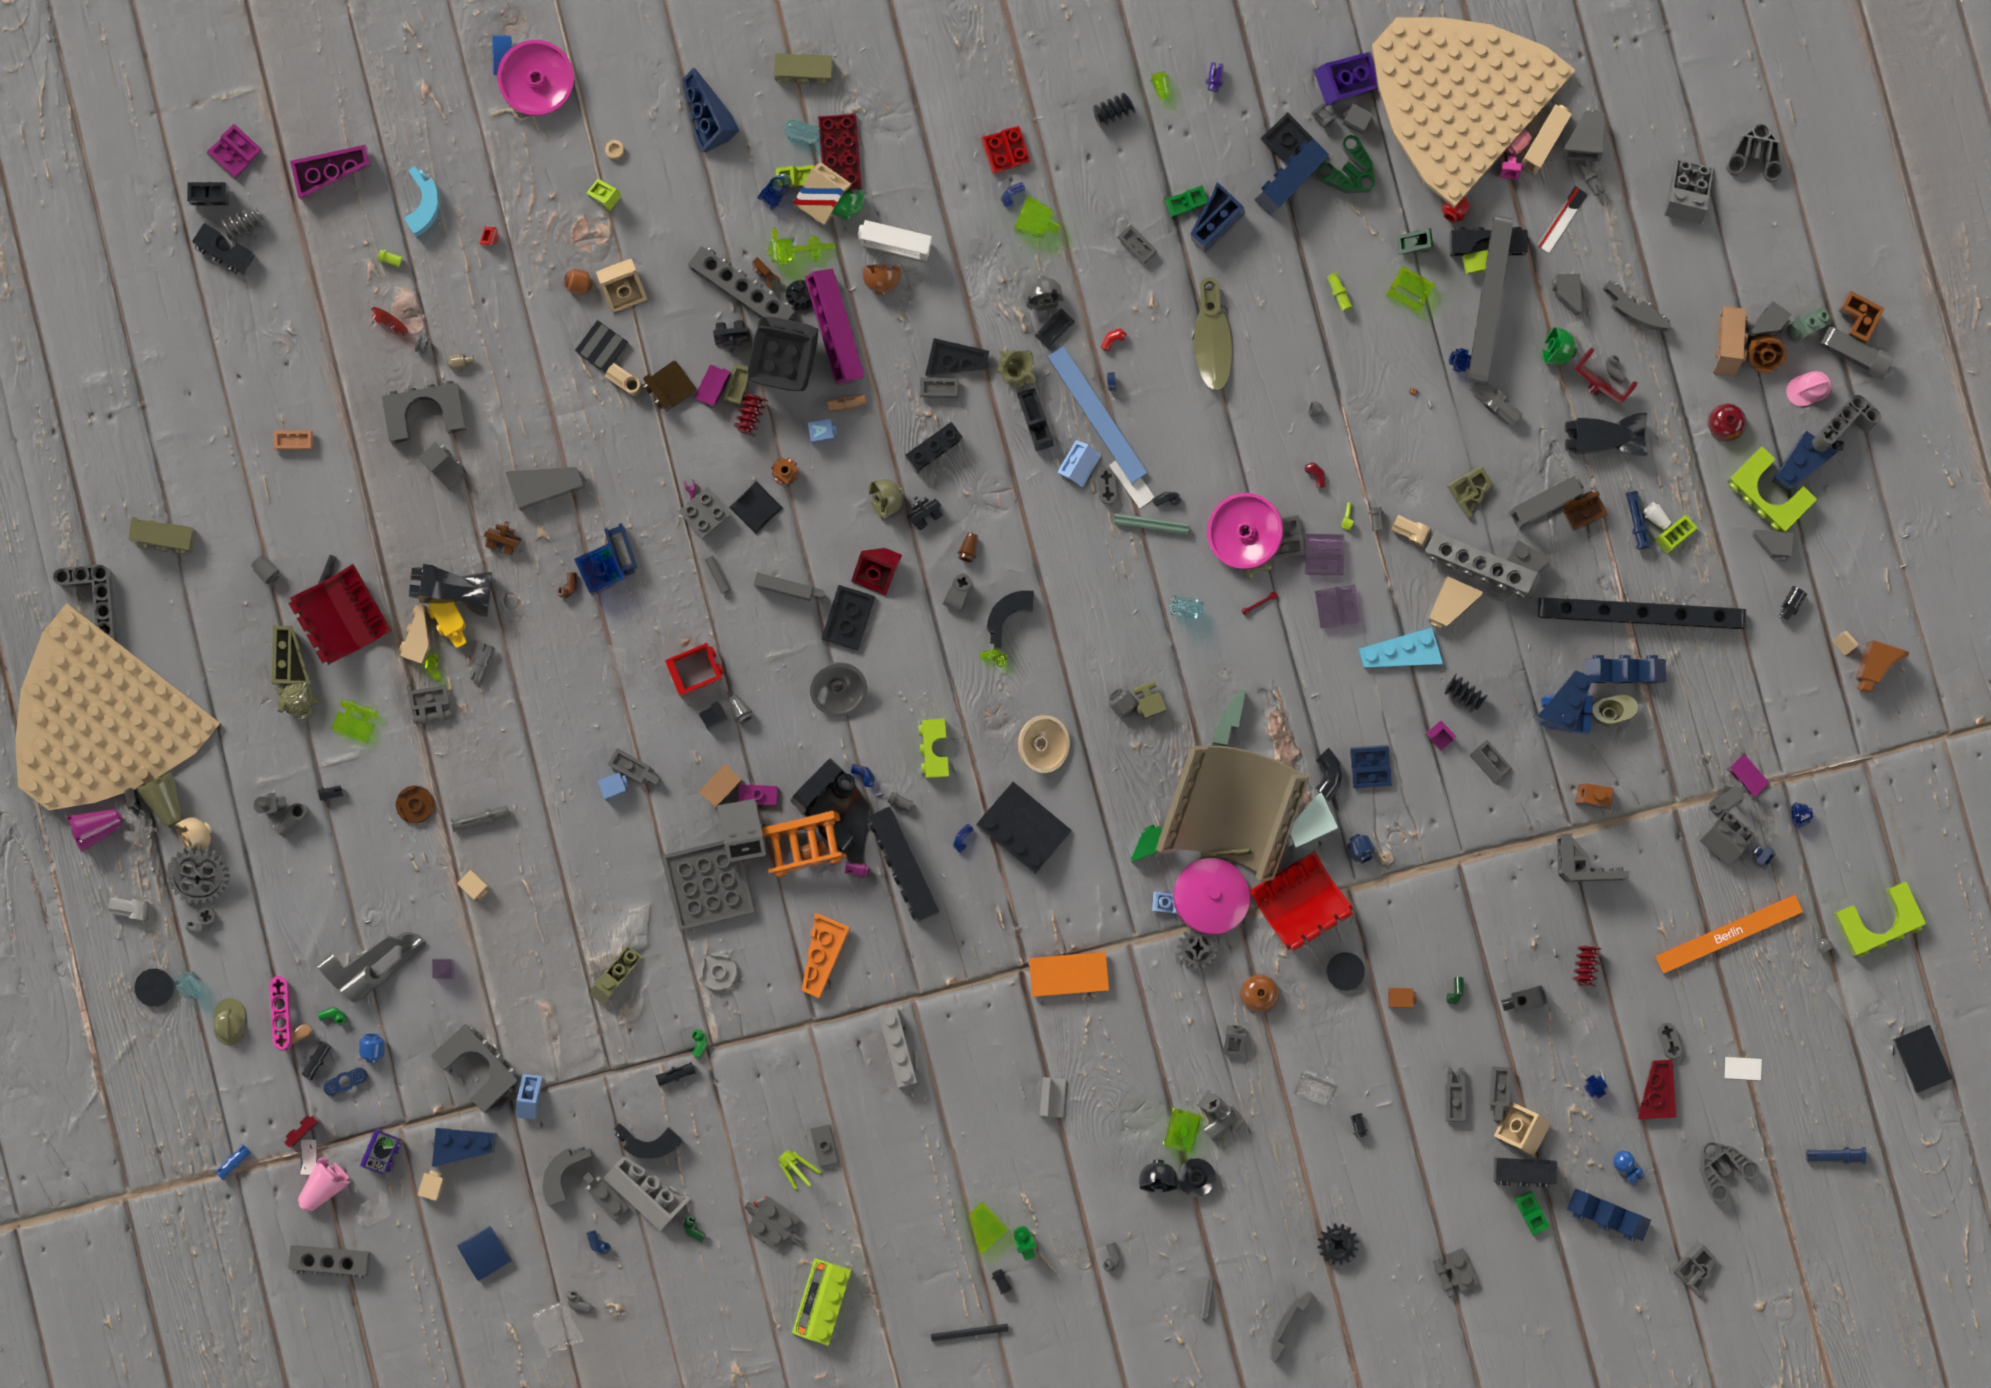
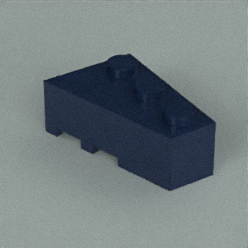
M436 1128L432 1167L493 1153L496 1133Z

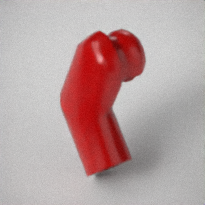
M1121 328L1108 332L1100 348L1109 351L1113 342L1116 340L1124 341L1127 333Z

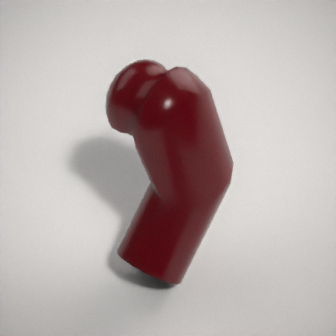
M1314 462L1306 464L1304 467L1305 472L1315 476L1316 488L1326 487L1324 470Z

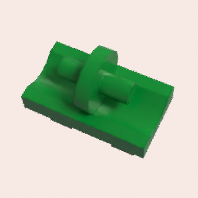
M1018 1226L1013 1233V1240L1018 1254L1022 1253L1024 1260L1035 1258L1033 1248H1036L1032 1232L1026 1226Z

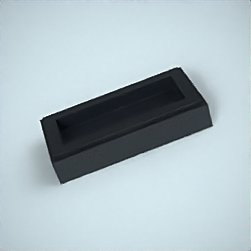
M1061 308L1034 336L1048 349L1075 321Z

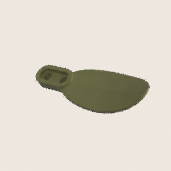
M1208 277L1200 284L1201 310L1195 324L1194 350L1203 381L1211 390L1218 391L1225 386L1229 377L1232 343L1227 319L1220 308L1219 283L1216 279ZM1207 284L1213 286L1211 291L1206 290ZM1208 303H1212L1214 305V308L1212 310H1209L1207 308Z

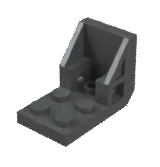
M1570 834L1556 836L1558 875L1565 882L1620 881L1629 879V871H1624L1623 867H1614L1609 869V871H1604V868L1590 869V856Z

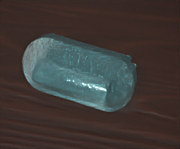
M788 119L783 129V133L788 136V140L807 146L818 142L820 138V128L818 126L806 124L795 119Z

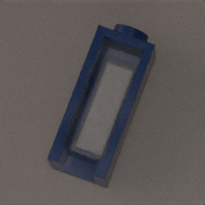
M620 523L618 527L610 530L606 528L604 531L616 559L615 563L620 575L624 573V576L635 573V569H638L624 526Z

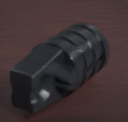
M1792 586L1791 591H1789L1781 605L1783 609L1778 617L1784 621H1789L1792 615H1796L1808 594L1802 589Z

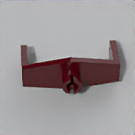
M1590 348L1578 361L1575 370L1591 383L1588 390L1591 393L1594 390L1593 395L1597 396L1601 391L1619 404H1622L1638 383L1634 381L1623 394H1620L1602 377L1584 366V363L1594 352V349Z

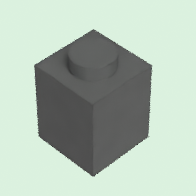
M1353 103L1351 108H1346L1342 116L1345 118L1343 124L1363 134L1373 113Z

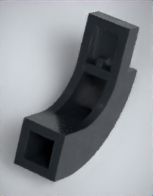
M1025 590L1010 593L1000 599L992 608L987 621V630H994V633H990V644H994V649H1002V626L1009 615L1015 612H1033L1034 591Z
M621 1123L614 1128L616 1131L615 1136L622 1142L627 1141L623 1149L640 1158L650 1159L665 1156L684 1141L670 1127L659 1138L650 1142L637 1139Z

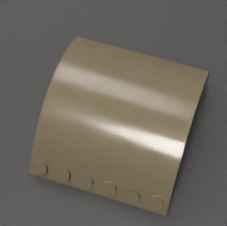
M1191 746L1156 850L1160 853L1175 852V850L1205 853L1251 848L1252 855L1223 858L1257 871L1255 878L1259 881L1274 880L1309 777L1284 763L1254 752L1225 746Z

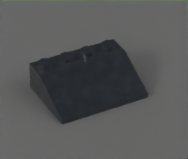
M1012 782L976 824L978 828L1034 874L1039 871L1072 831L1015 782Z

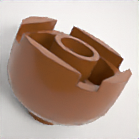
M883 264L863 266V281L877 295H886L887 291L896 288L900 282L901 268L892 265V269Z
M1762 334L1751 341L1748 347V359L1755 370L1763 373L1773 372L1775 368L1779 365L1781 367L1785 363L1787 350L1782 340L1777 336Z
M1256 974L1248 977L1243 982L1240 998L1247 1009L1262 1013L1270 1010L1276 1004L1279 990L1272 978L1264 974Z

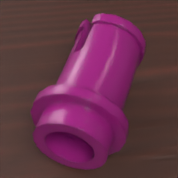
M846 862L844 874L861 876V878L868 877L869 866L866 863L861 865Z

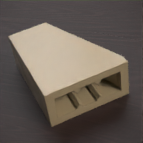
M1447 577L1428 621L1431 622L1432 626L1439 629L1447 627L1475 602L1483 592Z

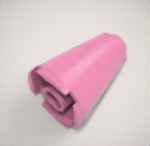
M319 1158L298 1198L299 1206L304 1211H314L350 1183V1181H347L349 1177L345 1171L336 1163L333 1166L329 1164L328 1161L330 1159Z

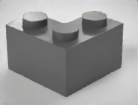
M434 442L418 458L450 490L466 475L462 471L465 468L458 460L454 462L450 458L452 454L442 443L438 445Z

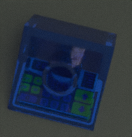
M609 543L574 559L591 596L605 591L625 579Z

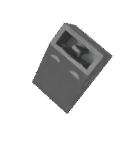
M1676 159L1664 216L1702 224L1707 211L1714 167Z
M755 799L718 805L727 863L766 856Z

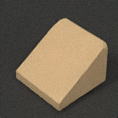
M1847 631L1842 632L1833 640V644L1843 655H1847L1859 645Z

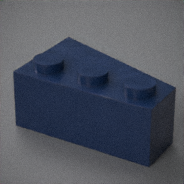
M1218 182L1190 233L1192 241L1204 253L1245 215L1244 206Z
M1805 431L1777 471L1772 482L1785 491H1789L1838 453V451L1832 447H1829L1824 452L1815 450L1812 445V440L1815 436Z
M1575 670L1535 719L1571 733L1575 728L1594 677Z

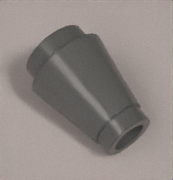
M738 695L728 699L735 721H738L739 724H744L752 719V710Z

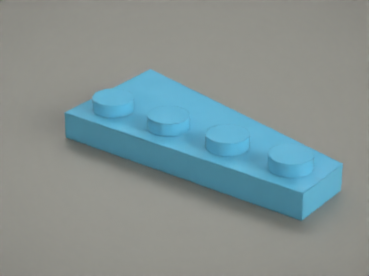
M1432 627L1358 649L1363 668L1443 664Z

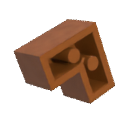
M1850 291L1838 312L1855 320L1848 335L1863 343H1867L1885 308Z

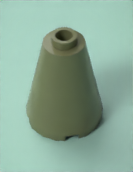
M172 772L149 781L147 785L144 783L137 787L139 794L164 826L169 825V828L180 822L182 814Z

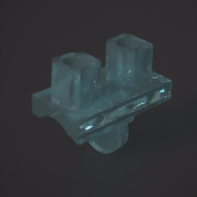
M1171 596L1172 603L1169 606L1171 615L1194 619L1197 618V614H1203L1204 603L1199 602L1198 599Z

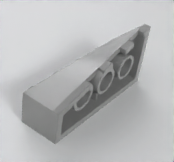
M625 1156L604 1177L612 1187L660 1231L691 1199L687 1195L683 1197L677 1193V1189L671 1185L667 1187L661 1183L660 1178L657 1176H650L645 1173L644 1168Z

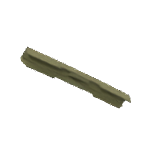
M1251 848L1205 852L1201 853V859L1252 855Z

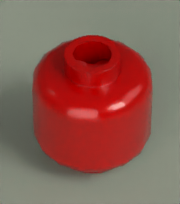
M1464 196L1456 207L1453 208L1445 201L1442 206L1444 218L1452 223L1462 221L1469 211V202Z

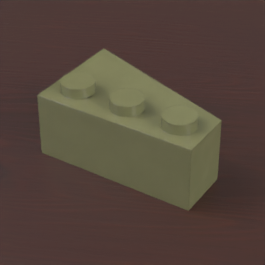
M132 517L128 540L137 544V548L148 549V546L156 547L155 550L167 552V549L175 550L174 553L186 555V552H192L195 529L171 523H158L154 520H138L137 517Z
M273 625L271 685L286 686L303 682V684L306 683L310 686L311 683L293 626Z

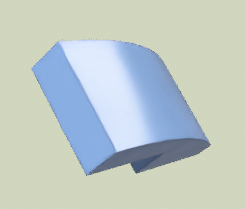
M1154 892L1152 911L1177 914L1173 902V894Z

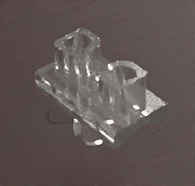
M145 811L138 815H135L133 812L127 813L126 823L136 825L135 831H125L124 841L133 843L136 846H143L144 831L146 839H150L151 832H157V828L152 827V820L147 819L145 826Z

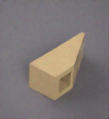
M419 603V606L416 605L412 613L414 619L412 624L409 623L405 633L407 638L405 642L402 641L399 652L402 658L424 665L431 647L425 605Z

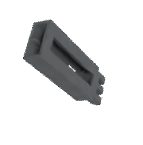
M758 572L756 574L754 586L757 588L806 601H811V597L825 598V591L822 589Z

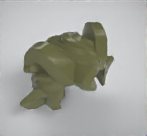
M1004 350L999 351L1001 359L997 371L1003 376V380L1006 383H1011L1020 389L1024 385L1029 384V381L1032 383L1036 382L1035 377L1032 375L1034 368V355L1032 351L1013 350L1009 353Z
M301 682L275 688V691L280 694L277 709L280 713L286 711L289 715H297L299 719L307 720L313 712L310 708L311 705L319 704V699L313 696L314 691L311 690L309 684Z

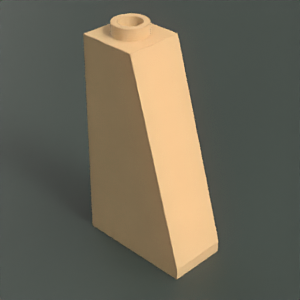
M1555 104L1521 162V167L1535 176L1572 115L1567 107Z

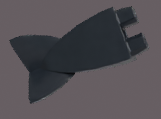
M1647 412L1630 415L1617 423L1592 418H1577L1576 420L1565 422V433H1575V439L1565 440V450L1575 452V454H1588L1616 448L1628 454L1647 456L1645 439Z
M423 564L422 568H412L411 580L421 581L420 586L410 585L409 597L417 598L419 603L427 604L461 601L475 614L488 617L492 572L475 573L461 577L429 564Z

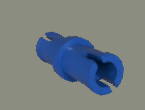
M242 1144L232 1156L229 1155L227 1157V1161L215 1173L224 1180L235 1168L238 1169L240 1167L239 1164L251 1154V1151Z

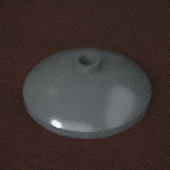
M835 662L823 666L815 673L810 683V696L814 705L821 712L836 717L846 716L858 710L864 703L868 691L863 673L855 666L844 662ZM836 682H840V683H841V685H839V686H835L834 684H835Z

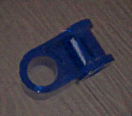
M784 173L773 177L760 192L757 199L763 200L770 206V210H774L790 188L791 178ZM778 180L782 182L783 187L778 185Z

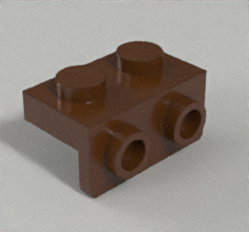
M1593 491L1587 492L1582 496L1583 498L1577 501L1572 499L1565 503L1566 506L1563 508V513L1572 531L1608 515L1599 498L1600 493L1598 491L1594 493Z

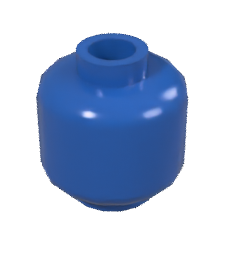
M376 1033L365 1034L359 1041L360 1057L366 1059L367 1063L378 1062V1059L384 1056V1039Z

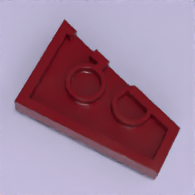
M1673 1059L1652 1060L1637 1120L1677 1118Z

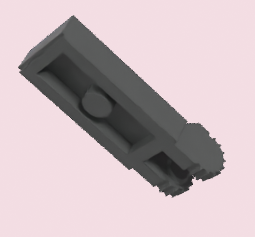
M1447 1067L1445 1122H1466L1464 1068H1459L1458 1070L1459 1083H1452L1453 1070Z

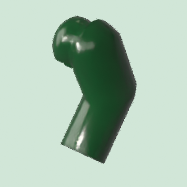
M1463 977L1454 978V993H1449L1446 997L1448 1004L1456 1005L1459 1003L1464 993Z
M687 1216L683 1221L686 1235L702 1242L706 1233L697 1230L696 1220L693 1216Z

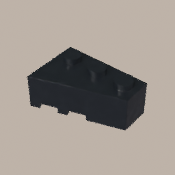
M1494 1158L1493 1181H1498V1185L1510 1186V1182H1518V1186L1529 1187V1183H1537V1187H1549V1184L1557 1183V1161Z

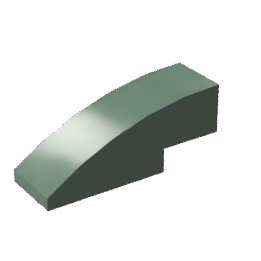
M1242 689L1225 709L1215 729L1212 744L1227 746L1231 728H1239L1246 690Z

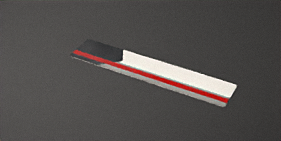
M1576 186L1573 188L1540 238L1537 246L1548 253L1551 251L1586 198V192Z

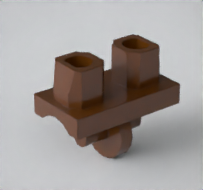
M505 521L504 525L496 524L495 529L489 527L484 533V537H486L485 547L495 549L499 541L504 543L502 552L509 555L513 554L522 538L514 536L515 529L509 528L510 522Z

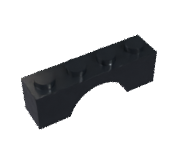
M1455 227L1449 234L1450 256L1470 254L1472 248L1478 243L1490 241L1491 230H1485L1484 227H1474L1473 230H1466L1465 227ZM1512 227L1508 256H1526L1528 253V230H1523L1522 227Z

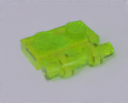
M342 699L340 706L347 708L345 714L337 712L331 730L368 743L375 726L368 722L369 717L377 719L379 712L372 710V707L358 705L356 701ZM353 711L363 714L362 719L352 717Z

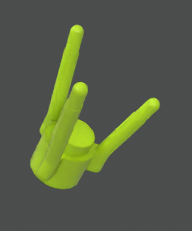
M788 1149L777 1159L781 1163L779 1166L783 1169L794 1190L797 1189V1186L788 1171L791 1168L808 1187H811V1183L795 1166L798 1163L796 1159L817 1174H821V1171L800 1157L795 1151L792 1153Z

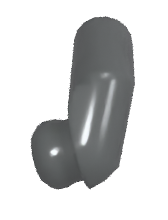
M1611 355L1606 361L1607 373L1621 383L1627 375L1618 370L1619 357Z
M1115 1242L1106 1245L1109 1256L1103 1263L1105 1271H1113L1120 1261V1255Z
M569 1290L566 1294V1300L571 1309L589 1313L591 1303L581 1302L577 1292Z

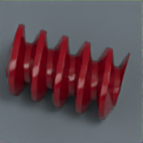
M745 394L744 398L747 401H743L741 405L744 408L739 409L743 416L736 417L740 423H734V427L746 435L755 437L756 435L751 431L758 430L754 423L761 422L756 417L763 416L759 409H765L766 407L762 404V401L768 402V400L754 394Z
M1586 945L1578 946L1577 949L1582 953L1577 954L1576 957L1581 959V961H1576L1575 965L1580 968L1574 969V973L1578 974V976L1572 977V980L1577 982V984L1596 987L1591 981L1597 980V977L1592 974L1599 972L1598 969L1594 968V965H1600V962L1596 961L1595 958L1601 957L1596 950H1601L1602 948Z

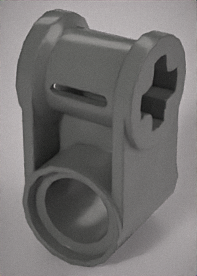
M959 574L955 577L943 605L959 612L961 611L971 585V579L968 575ZM965 578V582L968 585L960 588L957 580Z
M1207 1090L1197 1104L1203 1111L1220 1121L1227 1120L1232 1113V1108L1221 1101L1222 1099L1210 1090Z

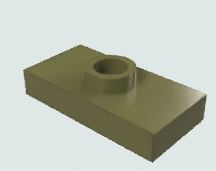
M734 363L723 396L724 401L741 406L749 383L747 379L748 367Z

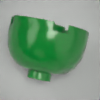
M846 191L840 197L832 213L836 216H841V220H851L853 215H857L862 211L864 191H859V194H854V191Z
M1552 328L1544 342L1548 343L1547 350L1542 349V360L1554 366L1568 363L1577 353L1574 336L1562 328Z

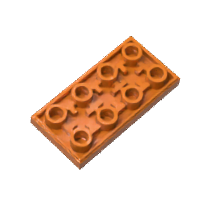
M1106 952L1029 958L1032 997L1109 991Z

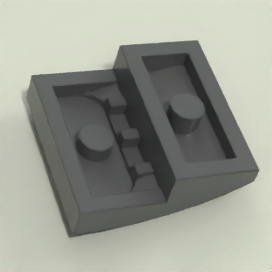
M1299 515L1281 517L1284 527L1283 540L1279 550L1271 560L1304 555L1305 549Z

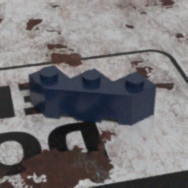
M1593 655V659H1585V674L1594 677L1592 683L1632 684L1643 682V684L1666 682V659H1658V655H1647V659H1631V655H1620V659H1604V655Z
M1576 1188L1567 1208L1568 1211L1574 1213L1572 1217L1582 1221L1584 1218L1598 1223V1227L1609 1232L1610 1229L1625 1234L1623 1238L1632 1242L1635 1239L1643 1241L1651 1223L1650 1219Z

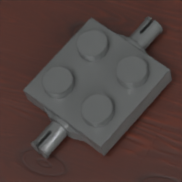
M769 1196L763 1205L758 1208L749 1203V1201L744 1209L753 1214L752 1221L747 1230L777 1251L788 1239L797 1245L802 1241L803 1238L793 1233L800 1217Z

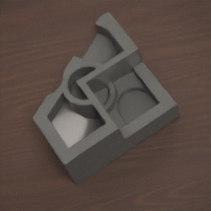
M1697 1242L1671 1270L1701 1298L1704 1294L1702 1292L1706 1280H1709L1710 1269L1714 1266L1716 1257L1705 1245Z

